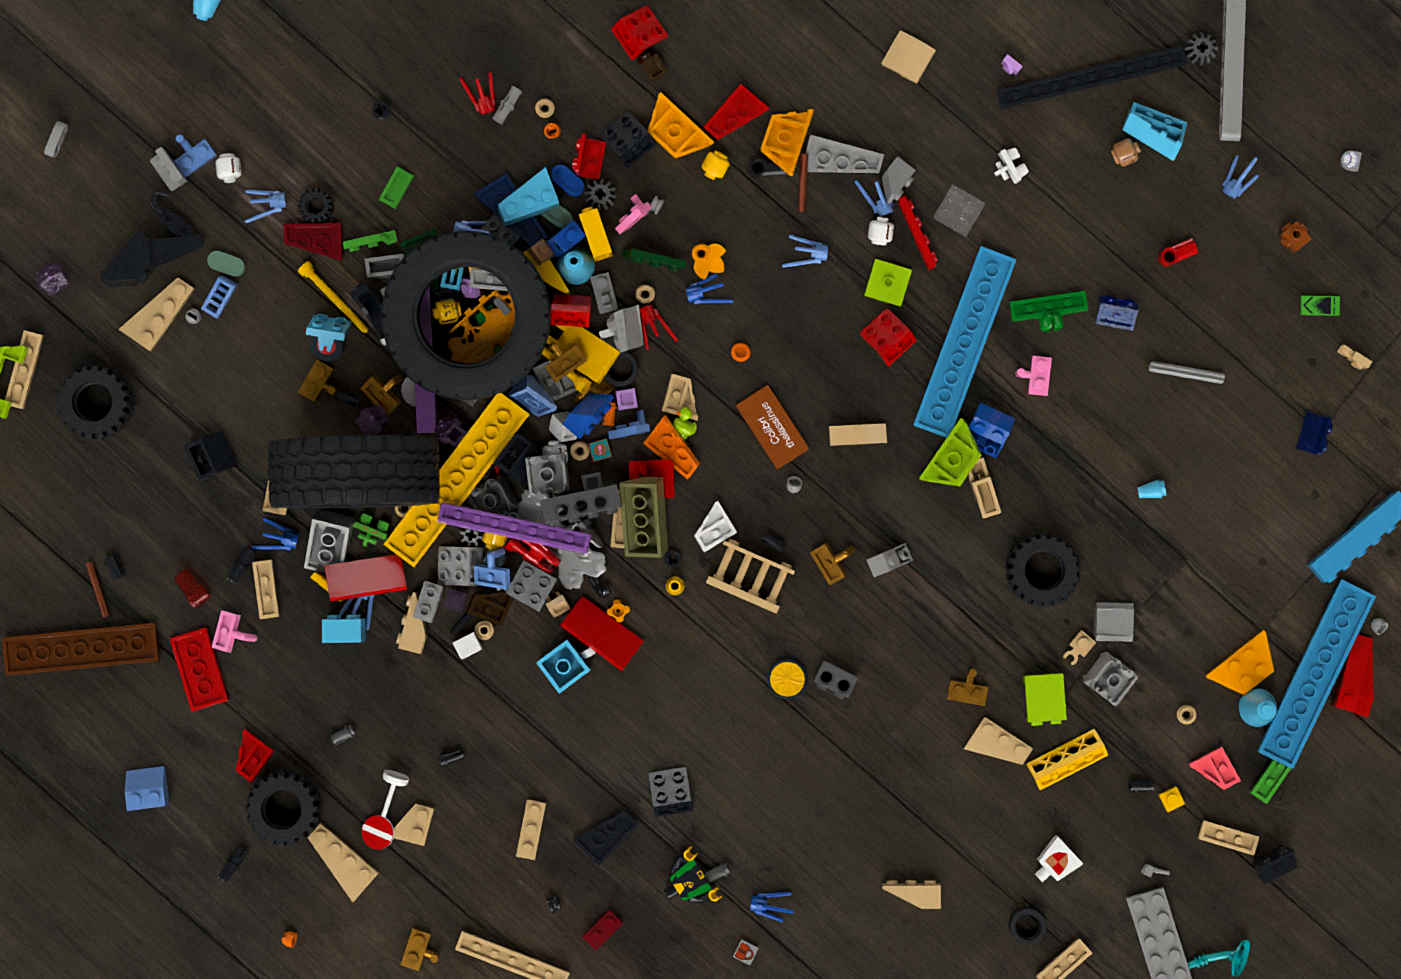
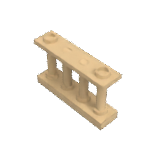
M734 540L724 541L723 545L728 546L717 573L713 577L709 576L706 583L777 614L780 606L776 605V599L787 573L794 574L795 572L791 570L792 566L785 562H782L781 565L740 548L738 547L740 543ZM737 550L744 553L745 556L734 582H731L729 585L723 582V576L734 551ZM753 557L763 561L752 589L745 592L741 590V583ZM772 565L781 570L769 597H766V600L759 598L758 592L769 566Z

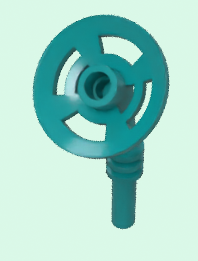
M1245 939L1238 945L1236 950L1232 949L1231 951L1198 955V958L1194 957V960L1187 962L1189 970L1195 967L1200 968V965H1207L1211 961L1229 958L1232 961V975L1238 977L1246 965L1250 943Z

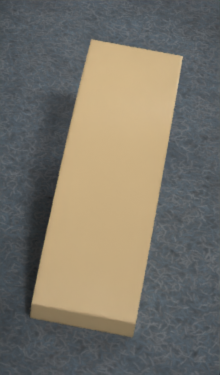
M886 424L829 426L830 446L887 443Z
M981 456L968 474V478L984 519L1001 513V509L984 457Z

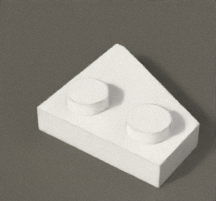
M717 501L694 536L703 551L706 552L736 534L737 531Z

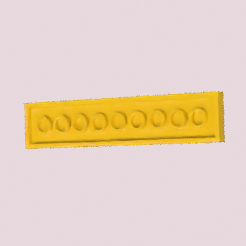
M503 393L496 394L440 468V498L438 503L412 506L383 545L415 567L447 525L437 521L442 502L461 506L530 414Z

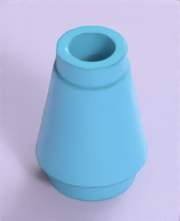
M1158 479L1137 487L1139 498H1162V496H1166L1164 480L1159 481Z

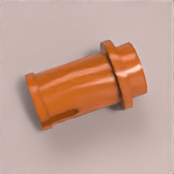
M611 402L612 407L604 414L605 417L603 418L602 425L615 426V410L618 407H616V403Z

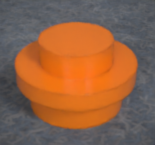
M737 343L732 347L731 355L734 360L744 362L750 356V348L745 343Z

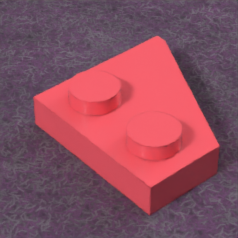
M1222 746L1189 763L1191 768L1203 774L1204 777L1216 783L1223 790L1241 781Z

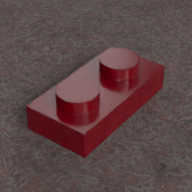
M609 909L583 935V939L596 951L623 922Z

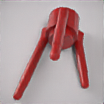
M491 72L488 74L490 99L489 96H484L479 79H475L481 97L478 99V102L463 78L459 77L462 86L476 108V112L480 111L481 115L495 111L494 106L497 105L494 97Z
M652 305L640 309L642 334L646 350H649L645 323H650L655 336L658 337L659 333L654 324L656 318L674 341L678 342V338L659 315L658 310L653 309Z

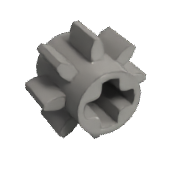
M465 528V532H460V534L464 535L461 542L467 541L468 547L471 546V543H475L478 546V539L483 538L479 534L481 531L474 530V534L477 536L472 538V541L467 536V533H471L472 529Z

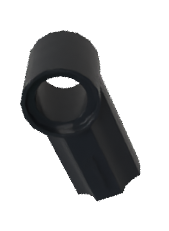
M754 159L748 166V173L753 178L786 175V172L771 159ZM752 165H761L762 172L755 173L752 170Z

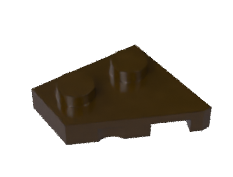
M506 591L473 594L466 612L502 627L513 597L506 594Z

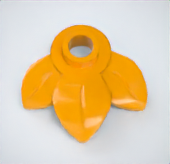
M715 243L709 246L705 244L696 245L692 250V257L695 260V273L703 280L706 279L709 271L712 273H723L724 263L720 257L726 250L721 245ZM703 250L705 256L699 257L698 251Z

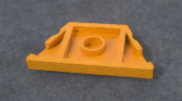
M661 92L658 94L648 132L668 153L676 159L714 144V141Z
M813 109L797 114L796 111L788 112L787 114L772 115L761 146V152L790 176L794 174L814 114Z
M1264 630L1259 632L1206 674V678L1242 695L1248 693L1274 672L1266 632Z

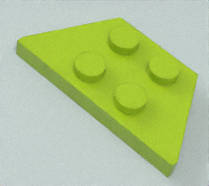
M960 418L920 476V480L961 486L981 457V452L966 420Z

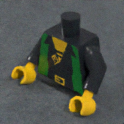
M690 846L675 859L670 869L671 875L669 877L673 884L664 889L665 894L669 900L679 894L683 901L687 900L690 903L719 900L722 898V895L717 896L715 893L719 888L716 887L712 890L711 884L695 860L698 853L691 854L690 850L693 847Z

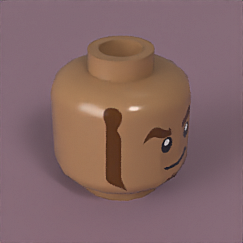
M1130 138L1115 143L1113 150H1111L1116 164H1120L1123 167L1138 161V153L1141 152L1137 141L1133 143Z

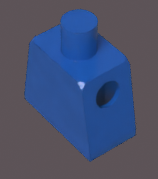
M571 220L549 238L546 243L557 258L566 253L586 235L576 222Z

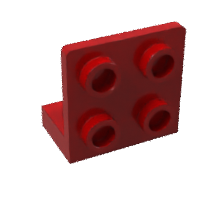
M648 5L621 18L611 28L631 60L638 58L645 49L668 37L667 32Z
M582 134L581 138L577 139L576 149L579 153L578 157H574L572 168H574L573 171L576 172L578 177L600 180L606 142L587 139L586 134Z
M554 294L553 304H551V325L589 327L591 296Z
M885 309L859 333L878 352L888 366L917 341L910 329L889 309Z
M672 459L629 461V480L641 477H663L664 497L674 498Z

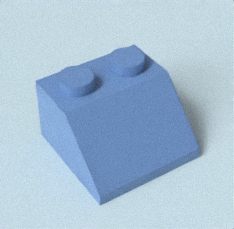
M165 766L126 771L125 799L127 811L162 807L170 804Z

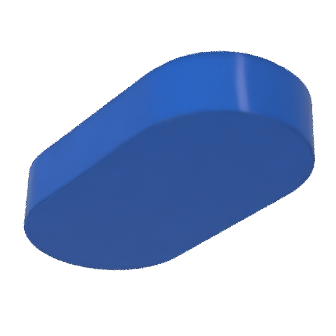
M556 165L552 169V180L572 197L582 195L585 189L584 183L565 165Z

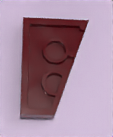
M342 223L283 224L284 244L343 262Z

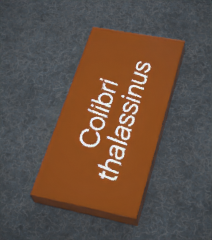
M768 385L736 405L777 470L809 450V447Z

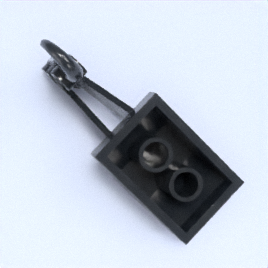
M164 191L154 193L150 199V205L153 211L156 212L161 224L176 237L148 240L143 233L138 231L101 272L100 280L108 287L137 286L139 282L143 284L150 276V269L200 250L203 247L204 239L199 235H194L192 227L174 211L162 208L157 204V198L159 196L169 197L168 193Z

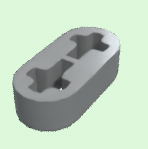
M60 121L56 122L45 147V155L53 158L58 155L68 131V124Z

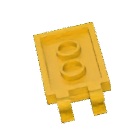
M555 325L564 332L558 341L548 335L546 343H557L563 353L577 345L587 361L576 368V370L600 384L620 352L583 327Z

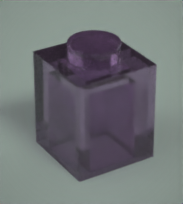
M449 588L443 607L462 613L469 594Z

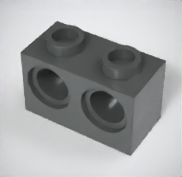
M601 472L581 476L584 491L604 487ZM597 498L595 505L597 507H604L606 502L603 498Z
M823 660L813 681L816 682L815 686L824 691L828 688L834 691L832 695L843 700L844 697L849 698L858 677ZM825 671L830 672L832 675L831 680L828 682L821 680V674ZM841 680L848 681L849 687L846 690L838 688V683Z

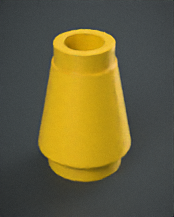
M673 576L667 580L665 587L669 594L679 595L683 592L685 585L680 577ZM676 582L679 585L677 590L671 588L672 583Z

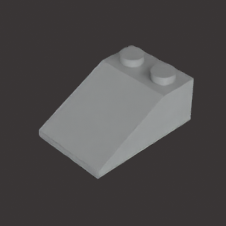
M317 509L312 518L304 568L325 573V565L344 563L355 518Z

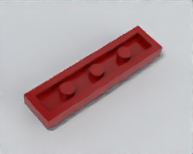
M906 196L901 197L897 200L898 205L929 271L937 266L936 262H938L934 251L930 252L928 247L930 242L927 235H923L921 232L922 224L919 217H915L912 212L914 210L912 201L910 199L907 200Z

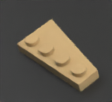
M180 278L175 279L120 327L119 330L147 350L152 351L195 289Z
M320 823L309 835V841L351 901L354 902L379 872L324 824Z

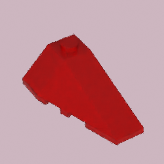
M1358 634L1343 664L1331 706L1368 717L1374 700L1372 638Z

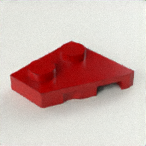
M244 729L242 731L243 740L239 748L236 772L249 782H253L275 751Z

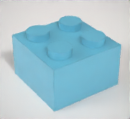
M327 615V619H322V643L366 641L365 618H360V615H346V618H341V615Z
M569 639L536 662L558 693L564 691L591 670Z

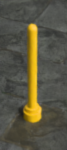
M309 261L305 262L298 269L301 276L309 277L361 332L366 333L368 327L314 272V266Z
M544 347L542 354L548 360L553 361L557 358L547 347ZM573 371L566 375L574 382L575 389L581 394L591 386V382L586 377H579Z

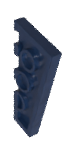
M504 174L474 193V196L501 220L498 204L517 189L508 175ZM535 216L508 225L530 248L542 238L543 240L548 239Z

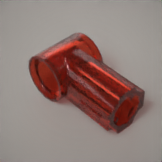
M188 569L182 571L174 578L186 594L187 601L194 609H197L211 598L209 592L202 584L197 582Z

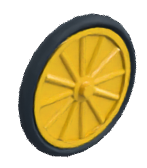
M792 659L777 661L772 665L767 675L769 689L775 696L781 699L796 698L803 693L807 686L808 678L805 668L799 662Z

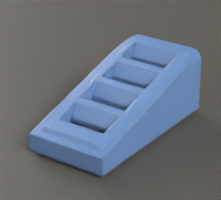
M220 275L201 309L218 319L238 284L226 276ZM221 283L229 287V290L223 287ZM217 290L222 291L226 294V296L224 297L223 295L219 294ZM213 297H216V298H218L219 300H221L222 303H219V302H217L216 300H214V299H212V298H213ZM209 303L218 307V310H215L214 308L210 307Z

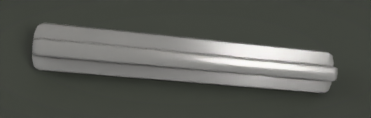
M1151 361L1149 364L1150 372L1222 384L1225 378L1224 373Z

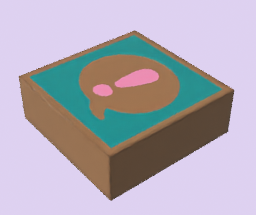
M607 438L589 443L593 462L612 457Z

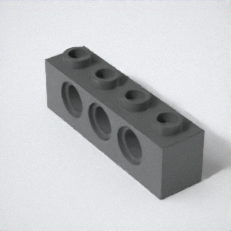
M617 484L540 501L545 525L549 524L550 527L559 526L561 521L566 520L569 523L578 522L580 517L585 516L588 519L597 518L599 513L604 512L607 515L616 514L618 509H621ZM603 498L606 505L604 507H597L595 500ZM584 502L587 505V509L585 511H578L576 504ZM563 505L567 507L568 512L566 515H559L557 508Z

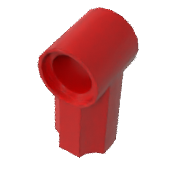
M1191 238L1166 248L1159 253L1158 262L1164 267H1169L1198 254L1196 243ZM1166 252L1172 255L1171 262L1164 258Z

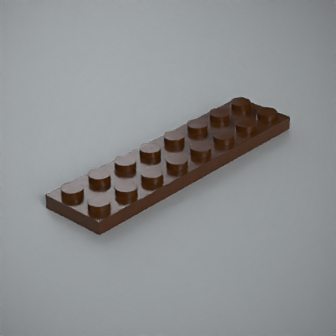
M156 623L2 638L5 676L160 661Z

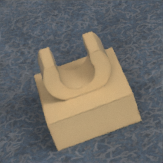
M556 592L557 598L553 600L549 596L547 597L548 603H546V606L554 618L571 609L564 596L559 592Z

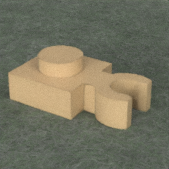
M1341 345L1337 351L1339 354L1347 357L1352 362L1351 365L1359 370L1369 368L1372 363L1371 360L1358 352H1354L1346 345Z
M1080 630L1068 644L1072 647L1071 651H1066L1062 657L1065 659L1071 654L1073 660L1070 664L1074 665L1078 661V655L1080 654L1085 657L1096 642Z

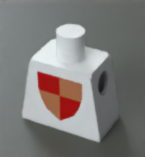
M1055 835L1037 858L1042 867L1035 875L1042 882L1050 875L1058 881L1083 863Z

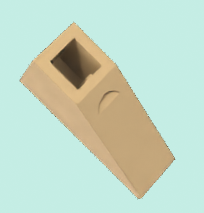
M413 592L412 596H408L406 604L409 607L408 613L403 615L401 625H404L402 633L399 632L396 643L399 644V649L422 654L427 631L425 622L413 617L419 599L418 593Z
M887 880L886 884H882L884 890L921 909H941V885L936 883V880H924V883H917V880H905V883H898L897 880Z

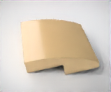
M899 31L881 64L917 84L936 50L913 36Z

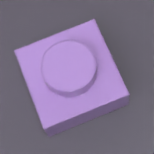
M1008 54L1001 63L1003 65L1002 68L1009 74L1017 75L1022 68V65Z
M470 277L462 278L461 291L466 298L481 296L479 288H469Z
M635 388L616 391L619 411L638 408Z

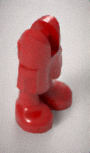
M511 538L504 547L507 551L520 553L523 555L522 560L550 575L554 572V569L545 560L554 566H558L561 563V559L546 545ZM520 541L527 544L530 547V549L528 550L525 546H523L520 543Z

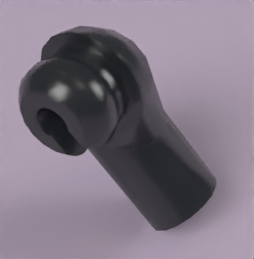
M588 577L593 590L601 598H606L607 595L611 594L610 587L608 585L603 587L598 577Z

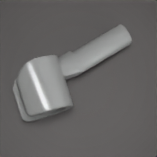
M1145 864L1141 873L1152 877L1153 872L1164 875L1170 874L1169 870L1158 869L1149 864Z

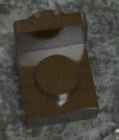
M653 50L643 52L639 56L640 58L637 59L638 64L642 67L651 83L668 73Z

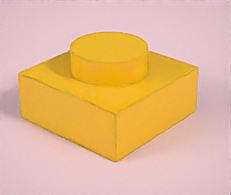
M1176 786L1158 794L1167 812L1185 804Z

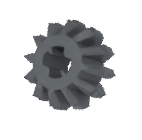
M1200 32L1199 36L1193 34L1191 36L1192 40L1188 39L1186 41L1189 46L1185 47L1184 50L1190 52L1186 57H1193L1191 62L1193 64L1197 60L1200 66L1203 65L1204 61L1209 64L1211 62L1210 58L1214 59L1216 57L1214 52L1218 50V47L1212 46L1216 40L1210 41V34L1204 38L1203 32ZM1200 45L1203 46L1202 48H1205L1202 53L1197 49Z
M604 179L600 180V184L593 180L595 186L593 187L588 184L587 188L591 191L584 192L586 196L591 197L585 201L586 203L592 202L590 207L594 208L597 205L598 212L601 211V206L603 205L607 211V203L614 206V202L610 199H617V195L611 194L616 191V188L608 189L611 186L610 181L604 185ZM599 191H603V194L606 196L599 200L596 193L599 194Z

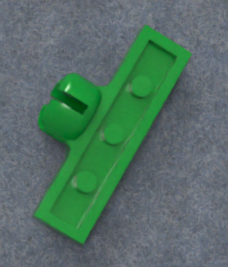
M1085 291L1012 301L1009 302L1012 322L1038 319L1043 332H1050L1052 322L1053 332L1063 327V315L1088 311Z

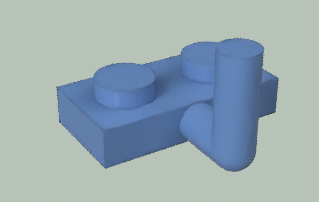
M182 135L176 136V141L182 145L186 153L174 160V162L185 177H188L217 156L206 139L192 148L185 137Z
M636 411L638 421L629 423L630 427H627L626 424L615 426L616 430L608 432L609 439L649 432L650 427L645 422L644 411Z
M504 548L488 553L487 565L477 564L474 566L475 585L500 589L510 588V570L495 567V559L505 554Z

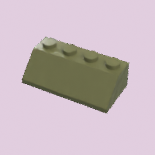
M641 477L620 482L625 556L662 558L668 551L663 477Z

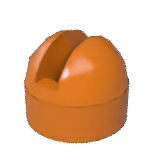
M549 123L545 126L544 133L548 138L555 139L560 136L561 129L557 124ZM557 129V132L550 134V131Z
M287 931L283 934L284 937L281 938L282 943L287 947L293 948L297 941V933Z

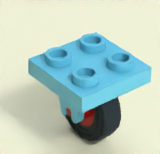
M325 314L314 315L306 327V335H311L310 349L313 355L323 361L337 359L344 350V340L351 329L352 321H348L343 317L330 318Z

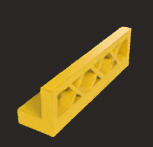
M1093 729L1028 762L1026 765L1034 777L1039 790H1042L1108 756V753L1099 735ZM1093 736L1097 741L1092 745L1085 744L1086 740ZM1072 747L1079 748L1078 752L1074 754L1068 753ZM1056 755L1062 756L1059 762H1051L1052 757ZM1039 764L1045 765L1044 769L1037 773L1033 769V767Z

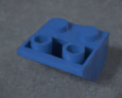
M589 393L567 416L562 425L579 439L584 434L589 435L595 428L593 424L598 425L605 417L603 413L606 414L611 409L612 405L610 403L614 396Z
M980 403L969 424L970 431L979 450L996 458L1011 432L1015 418Z

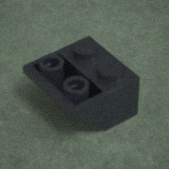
M223 431L199 438L184 445L199 481H206L238 466Z
M516 432L492 465L523 487L528 481L525 458L542 456L543 454L531 442Z

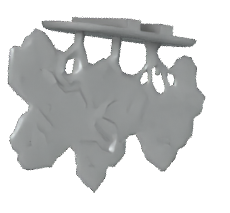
M525 489L524 493L521 494L522 501L518 504L517 514L520 519L545 524L540 501L549 499V493L530 496L529 490ZM552 493L554 497L564 495L562 493ZM576 504V509L579 511L580 507ZM563 505L557 508L558 514L562 510L566 513L568 512L567 507ZM580 517V521L573 522L569 526H564L562 523L559 526H555L574 530L578 526L583 533L592 535L590 541L598 548L603 547L600 537L591 528L593 523L588 518ZM590 545L587 554L549 546L561 559V563L558 565V578L567 589H579L583 582V574L597 578L606 571L604 566L605 555L592 551ZM545 560L549 565L553 566V564Z

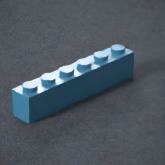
M1394 491L1307 564L1321 582H1332L1338 577L1336 573L1341 569L1344 571L1353 564L1351 561L1354 558L1362 557L1367 552V547L1371 544L1372 546L1376 545L1382 540L1381 536L1385 532L1388 534L1397 527L1395 524L1401 520V492Z

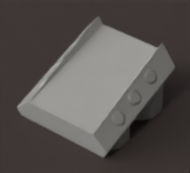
M639 304L619 310L609 316L607 326L615 335L614 343L620 353L644 345Z
M565 453L525 458L530 496L570 491Z
M1097 602L1094 610L1095 641L1132 642L1134 626L1133 603Z
M1106 651L1100 654L1092 668L1084 675L1083 682L1114 706H1117L1138 679V675Z

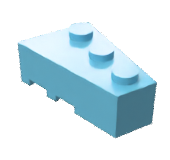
M1133 102L1125 119L1123 131L1174 161L1183 143L1187 122Z
M546 167L498 204V212L504 227L558 208L559 201Z

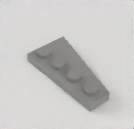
M810 135L805 153L808 154V172L879 173L884 154L814 135Z

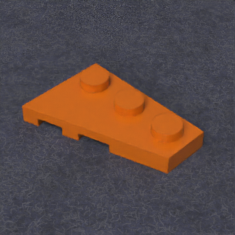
M666 415L643 443L663 460L672 459L673 468L686 479H689L700 465Z

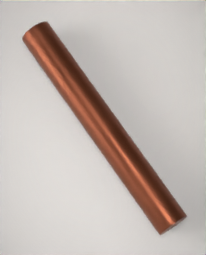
M801 153L798 201V211L806 212L808 154Z
M93 561L87 562L85 564L102 617H108L110 613Z

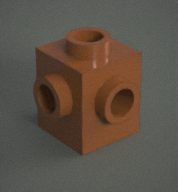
M1297 221L1293 224L1287 223L1281 228L1283 232L1279 235L1281 244L1286 249L1289 248L1293 253L1297 252L1312 239L1308 235V229L1305 225L1299 224Z

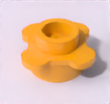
M616 599L613 601V606L607 610V614L616 618L617 622H622L624 620L623 617L626 613H629L630 608L629 606H624L620 600Z

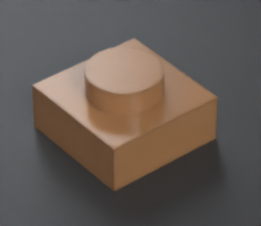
M543 238L527 250L539 266L555 254Z

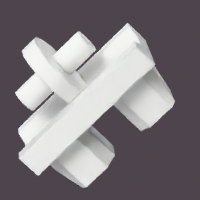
M1016 148L1007 151L1004 149L998 154L1002 163L1000 161L996 163L998 171L994 173L995 176L1002 175L1005 181L1009 178L1006 172L1008 171L1014 184H1016L1029 172L1024 163L1015 168L1012 161L1020 157Z

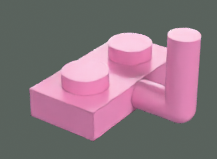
M636 194L630 198L635 205L630 209L632 213L623 216L619 220L620 224L615 228L619 234L630 229L642 217L646 216L652 208L648 202L643 204Z
M1032 356L1030 371L1022 368L1016 370V377L1029 378L1028 394L1048 396L1052 358Z
M221 610L212 648L231 653L235 638L255 642L257 636L237 631L241 615Z

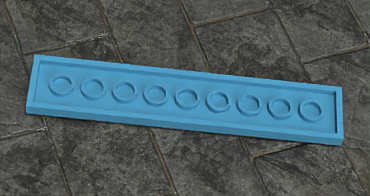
M980 246L913 426L945 438L953 430L1017 259Z
M1342 579L1339 580L1279 704L1276 716L1271 721L1257 752L1291 769L1294 768L1376 596Z

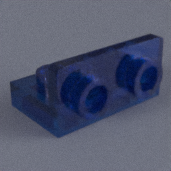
M1110 295L1100 296L1095 324L1133 331L1138 314V304L1130 299H1124L1123 301Z
M1306 412L1296 449L1314 455H1322V452L1326 451L1328 441H1326L1327 434H1330L1333 428L1332 418Z

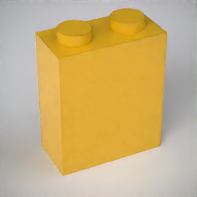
M593 207L583 209L579 217L594 261L597 262L612 257V250L598 209H593Z

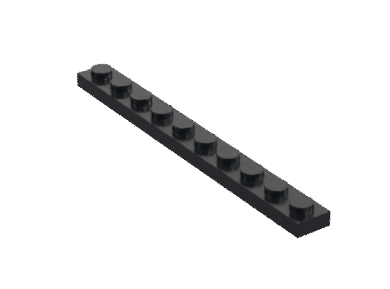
M1183 46L997 90L996 93L1000 109L1003 110L1187 65Z

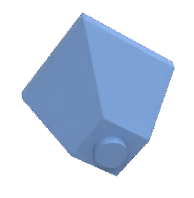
M529 374L515 384L508 395L537 417L557 409V406L542 384Z

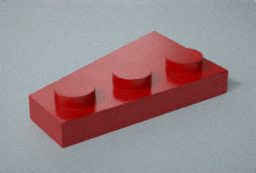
M740 84L703 128L715 139L720 140L769 111L770 108Z

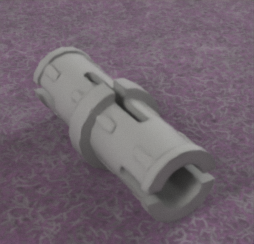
M514 86L511 87L504 100H501V105L492 117L494 121L501 125L503 124L510 111L514 110V105L522 94L521 90Z

